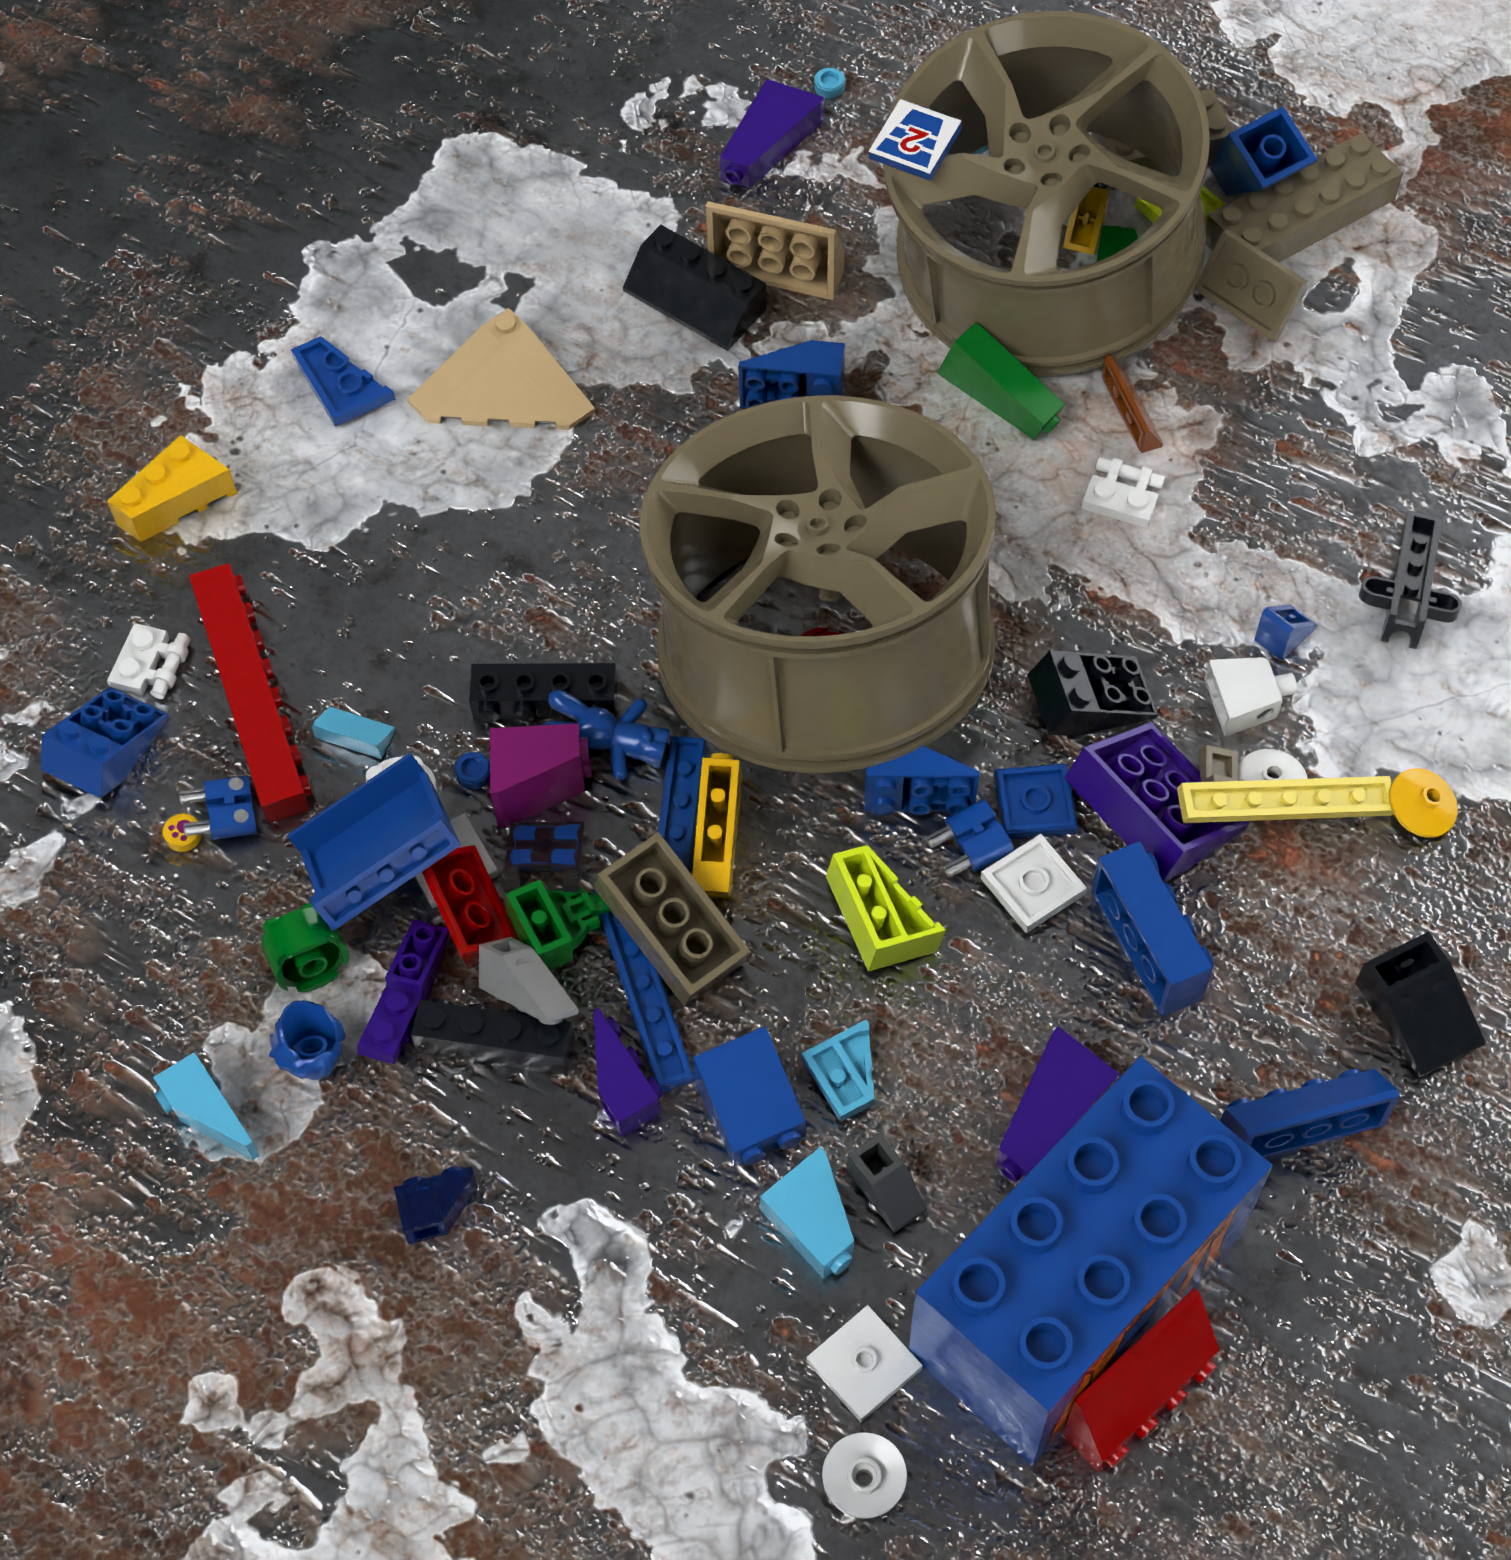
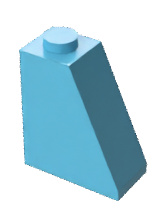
M819 1147L760 1196V1210L824 1280L832 1272L835 1275L840 1274L852 1263L854 1238L826 1152Z

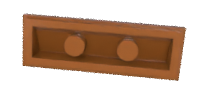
M1111 354L1106 355L1102 379L1138 450L1144 453L1161 448L1163 442L1128 374Z

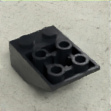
M1049 650L1027 674L1049 735L1081 736L1155 719L1159 716L1136 656Z
M1429 932L1363 964L1355 984L1419 1078L1486 1044L1451 962Z

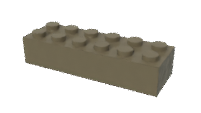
M1361 132L1316 156L1318 159L1316 163L1261 191L1249 192L1209 213L1205 228L1206 244L1213 250L1221 233L1230 230L1268 256L1281 262L1394 201L1403 172Z

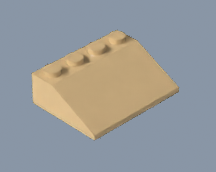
M707 201L706 225L709 252L765 282L768 286L834 300L844 273L845 249L836 229Z

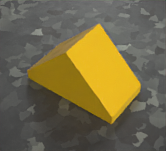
M1094 186L1090 189L1069 217L1062 248L1094 255L1100 238L1101 228L1106 219L1110 190Z

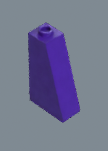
M766 79L719 157L720 179L730 184L750 189L822 124L824 120V97Z
M1059 1026L1053 1031L998 1149L996 1164L999 1165L998 1169L1006 1179L1013 1183L1017 1181L1020 1183L1110 1089L1120 1075Z

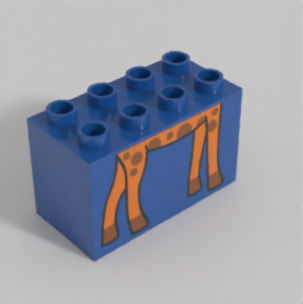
M1140 1056L915 1292L909 1351L923 1365V1368L1025 1461L1033 1466L1064 1432L1074 1400L1181 1301L1243 1234L1273 1165Z

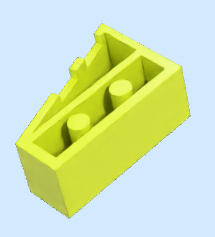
M868 845L833 854L826 879L868 972L938 951L946 929L939 922L934 923L921 909L922 903L915 896L911 898L897 883L899 878Z

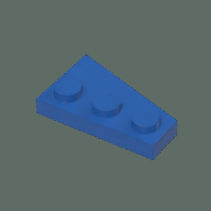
M321 336L291 349L293 359L335 427L396 400L393 390L386 385L384 387L373 379L372 374L365 369L360 370L349 361L347 355Z

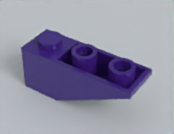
M596 1008L593 1010L600 1103L602 1109L622 1137L661 1113L659 1098L663 1094L654 1078L650 1076L646 1079L639 1069L642 1066V1062L633 1047L625 1048L619 1039L622 1033L615 1020L611 1016L605 1018L600 1009Z

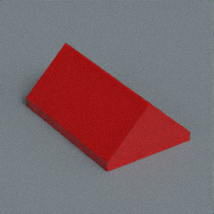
M475 845L458 847L422 871L458 952L468 969L479 964L480 944L507 937L520 941Z

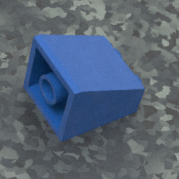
M1282 106L1229 133L1210 170L1225 194L1232 195L1261 191L1316 163L1318 159L1285 107Z
M766 1026L693 1057L696 1089L734 1167L743 1163L745 1165L755 1164L761 1161L766 1156V1153L779 1147L782 1150L789 1149L797 1145L802 1140V1137L806 1136L805 1118Z

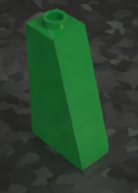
M977 322L954 342L937 371L942 378L1033 440L1042 431L1049 434L1061 421L1058 414L1065 404Z

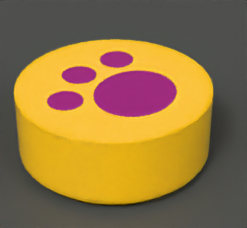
M177 814L169 818L164 824L163 837L172 850L186 852L195 848L201 841L202 834L191 836L184 834L183 826L185 823L198 822L192 815Z

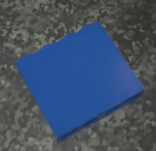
M411 752L287 835L288 839L301 853L315 892L309 898L311 905L333 931L461 846L429 775Z

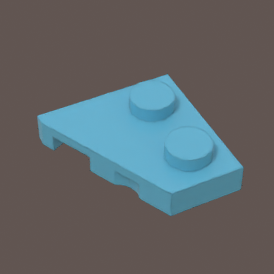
M867 1020L801 1053V1060L840 1122L874 1105L870 1030Z

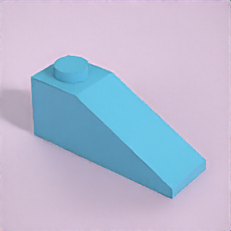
M195 1052L153 1077L160 1088L154 1095L166 1114L173 1110L180 1122L252 1160L260 1156L249 1135Z

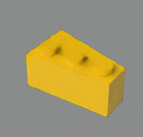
M180 435L109 498L107 502L116 525L139 542H142L180 523L178 518L196 509L200 513L208 508V503L224 495L229 498L237 494V490L229 468Z

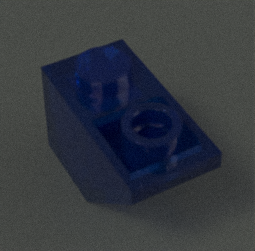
M463 1166L450 1167L445 1169L441 1175L430 1178L422 1176L412 1177L405 1180L403 1185L394 1187L403 1232L409 1245L444 1236L450 1232L478 1189L472 1166L467 1168Z

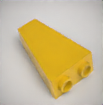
M714 753L711 755V758L702 757L692 876L708 897L731 899L743 774L740 760H733V755L725 753Z

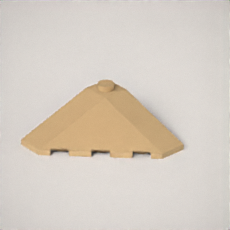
M507 308L483 324L407 398L408 404L427 423L441 424V417L462 418V425L488 426V419L509 420V427L535 428L537 421L556 422V429L570 430L595 413V407L529 326L510 308Z

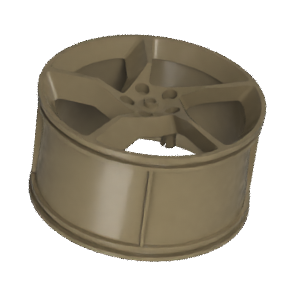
M1038 11L1011 15L975 27L939 48L917 68L899 92L888 118L899 100L902 99L962 121L960 133L931 181L883 164L887 191L893 209L899 219L897 228L899 276L912 309L929 331L951 348L954 342L977 322L1034 376H1055L1079 373L1102 367L1106 355L1110 354L1116 361L1142 348L1167 328L1182 311L1194 291L1203 266L1206 246L1205 219L1200 192L1208 165L1210 148L1209 122L1201 94L1192 77L1180 61L1150 36L1116 20L1074 11ZM1088 132L1104 135L1127 144L1153 161L1164 173L1123 159L1098 142ZM988 145L989 156L971 154ZM1103 183L1161 208L1162 214L1140 238L1123 250L1101 261L1080 268L1065 271L1057 268L1063 223L1095 184ZM973 195L1012 206L1027 208L1012 269L1006 270L985 264L957 250L934 230L922 213V208L928 204Z

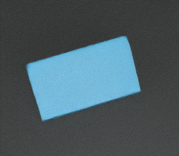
M333 707L325 710L312 725L316 739L382 759L396 731V728Z

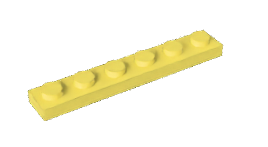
M1390 776L1181 783L1177 788L1183 823L1393 815L1389 803V790L1392 784Z

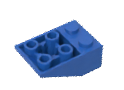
M810 340L739 362L740 408L747 409L771 401L816 395L843 396L845 343Z
M108 687L42 734L41 770L98 798H102L124 781L167 722L169 714L124 694L120 690Z
M922 746L892 761L864 768V811H873L879 815L891 814L894 811H910L915 815H925L931 811H947L953 815L976 803L979 771Z

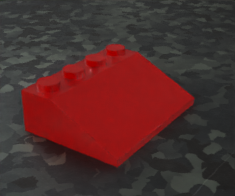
M1195 1288L1074 1400L1063 1436L1098 1472L1107 1464L1112 1468L1117 1466L1130 1452L1126 1445L1136 1436L1141 1440L1145 1439L1160 1423L1156 1417L1165 1408L1173 1412L1189 1395L1185 1389L1194 1380L1202 1384L1217 1369L1213 1362L1220 1349L1201 1294Z

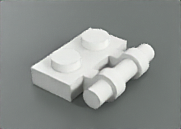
M1099 457L1096 470L1108 473L1107 477L1103 478L1092 475L1082 501L1081 509L1148 528L1159 496L1157 493L1147 491L1148 486L1162 489L1166 476L1153 473L1152 468L1145 466L1139 469L1123 464L1124 460L1118 458L1109 460ZM1121 477L1135 481L1137 485L1134 487L1117 481Z
M134 623L107 679L109 687L143 696L148 685L153 686L150 692L151 695L155 698L163 699L167 690L172 689L177 679L175 673L179 664L185 662L189 653L187 647L191 638L184 633H178L174 642L168 644L170 637L167 631ZM160 659H164L165 662L162 668L156 670Z

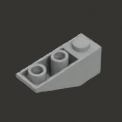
M512 937L479 945L480 989L494 995L498 1000L515 1006L520 1012L532 1015L543 1024H558L564 1018L578 1015L577 1006L532 947Z

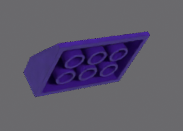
M1152 722L1084 747L1064 777L1074 787L1075 791L1099 814L1100 818L1123 839L1127 846L1140 841L1146 853L1151 852L1154 855L1159 868L1158 873L1163 881L1187 871L1246 829L1250 824L1248 821L1183 823L1177 788L1181 783L1201 782L1200 771Z

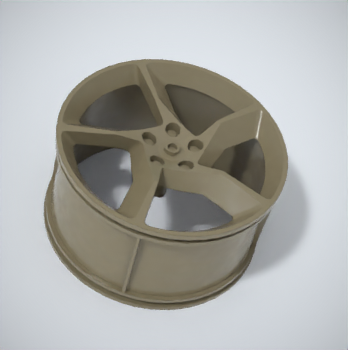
M837 395L794 397L752 406L710 424L681 444L665 460L648 486L642 502L639 521L644 559L652 582L661 595L662 614L657 634V657L661 682L669 701L686 724L703 739L737 758L769 768L801 773L846 772L892 761L922 746H927L954 727L973 707L984 690L991 674L995 656V631L989 603V558L995 532L996 507L988 475L969 447L940 424L904 407L867 398ZM889 548L896 549L930 565L949 581L928 602L923 601L875 559ZM749 558L743 569L708 601L701 602L696 599L704 588L720 574ZM783 577L819 588V598L824 602H835L843 595L872 624V628L829 636H787L743 628L738 625V620L777 578Z

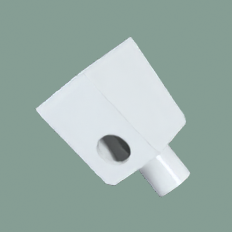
M1264 657L1210 660L1204 678L1224 737L1275 719L1281 708L1282 697L1293 695L1297 692L1294 675L1287 673L1274 676L1269 660Z

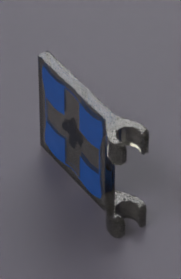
M511 822L505 867L502 871L504 893L520 888V872H563L564 892H579L585 822Z

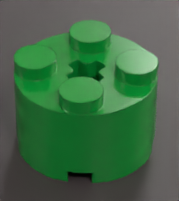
M311 902L282 917H273L263 925L264 934L261 939V947L278 985L284 990L288 991L287 986L296 987L298 992H308L321 988L339 976L336 970L342 963L346 967L349 962V951L338 928L333 931L312 907Z

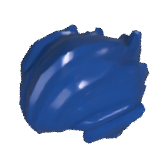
M305 1000L293 1001L284 1008L281 1017L275 1022L274 1034L270 1035L272 1049L269 1057L274 1058L280 1070H286L298 1078L310 1080L327 1078L336 1066L338 1058L342 1055L341 1041L346 1036L343 1024L323 1005Z

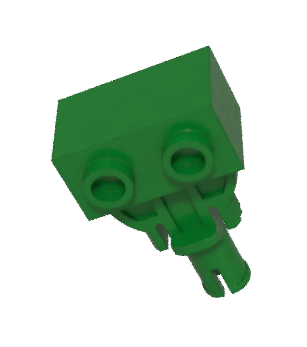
M540 879L506 893V912L520 941L532 947L549 970L573 961V950L581 945L588 932L600 928L599 916L611 911L597 892L593 894L584 892L583 887L571 892L561 889L546 891Z

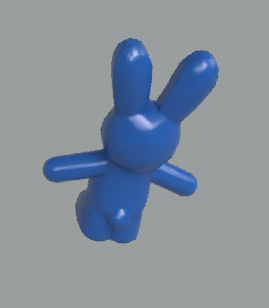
M554 690L549 694V704L554 710L578 721L581 737H588L589 748L595 750L610 748L613 774L617 780L622 781L628 776L626 756L632 759H640L650 764L653 768H660L670 730L635 723L647 709V703L644 699L635 700L617 721L615 716L607 709L600 707L589 708L566 691ZM548 721V722L543 723L542 725L575 724V723L562 722V721Z

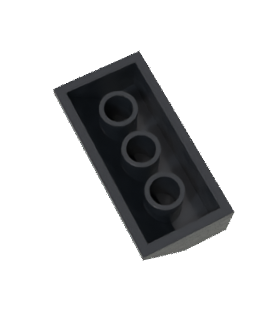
M661 224L640 245L623 285L625 293L726 351L736 343L767 309L765 282Z

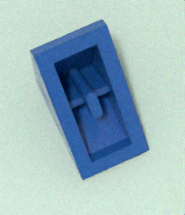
M1291 604L1265 607L1261 614L1254 640L1282 661L1318 625Z

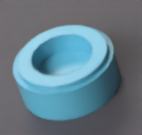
M835 68L820 70L814 77L815 92L827 99L839 97L845 91L844 74Z

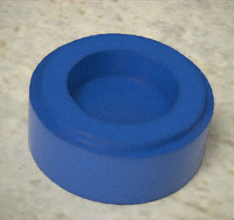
M469 752L458 758L454 766V772L459 785L468 790H477L489 783L490 762L485 755Z

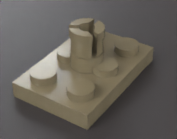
M1226 230L1221 233L1194 289L1273 341L1280 337L1309 281L1230 230Z

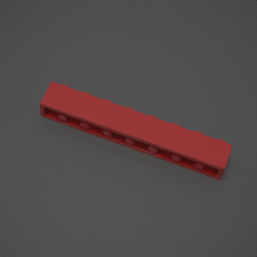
M226 563L189 575L267 823L269 824L310 811L306 797L313 795L307 775L299 776L296 768L303 765L297 745L289 746L287 737L293 736V732L287 715L280 717L278 708L284 707L278 686L270 688L268 680L275 677L269 659H261L259 651L265 650V646L259 629L255 631L251 629L250 623L256 622L250 601L246 603L242 601L241 596L246 595L247 591L241 574L234 576L230 563Z

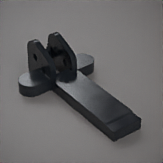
M1408 510L1402 533L1395 579L1390 580L1370 576L1362 581L1359 591L1361 601L1370 606L1387 609L1380 639L1382 642L1388 643L1393 633L1403 631L1410 635L1409 648L1417 649L1426 618L1449 623L1455 621L1459 616L1462 602L1456 595L1431 589L1443 519L1441 517ZM1400 598L1419 602L1414 623L1396 619Z

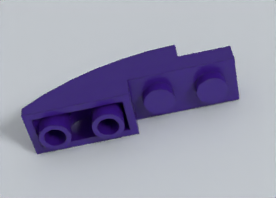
M413 919L385 976L386 987L357 1044L358 1055L395 1065L405 1042H411V1032L419 1000L428 1001L449 936L448 928Z

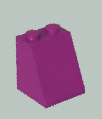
M579 723L490 728V794L498 829L507 828L585 792V778L592 777L591 756L589 755L588 737H581Z

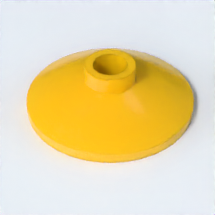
M1423 768L1407 769L1400 773L1390 786L1389 803L1392 812L1398 822L1409 832L1424 838H1435L1448 832L1455 824L1458 814L1455 795L1446 781L1436 773Z

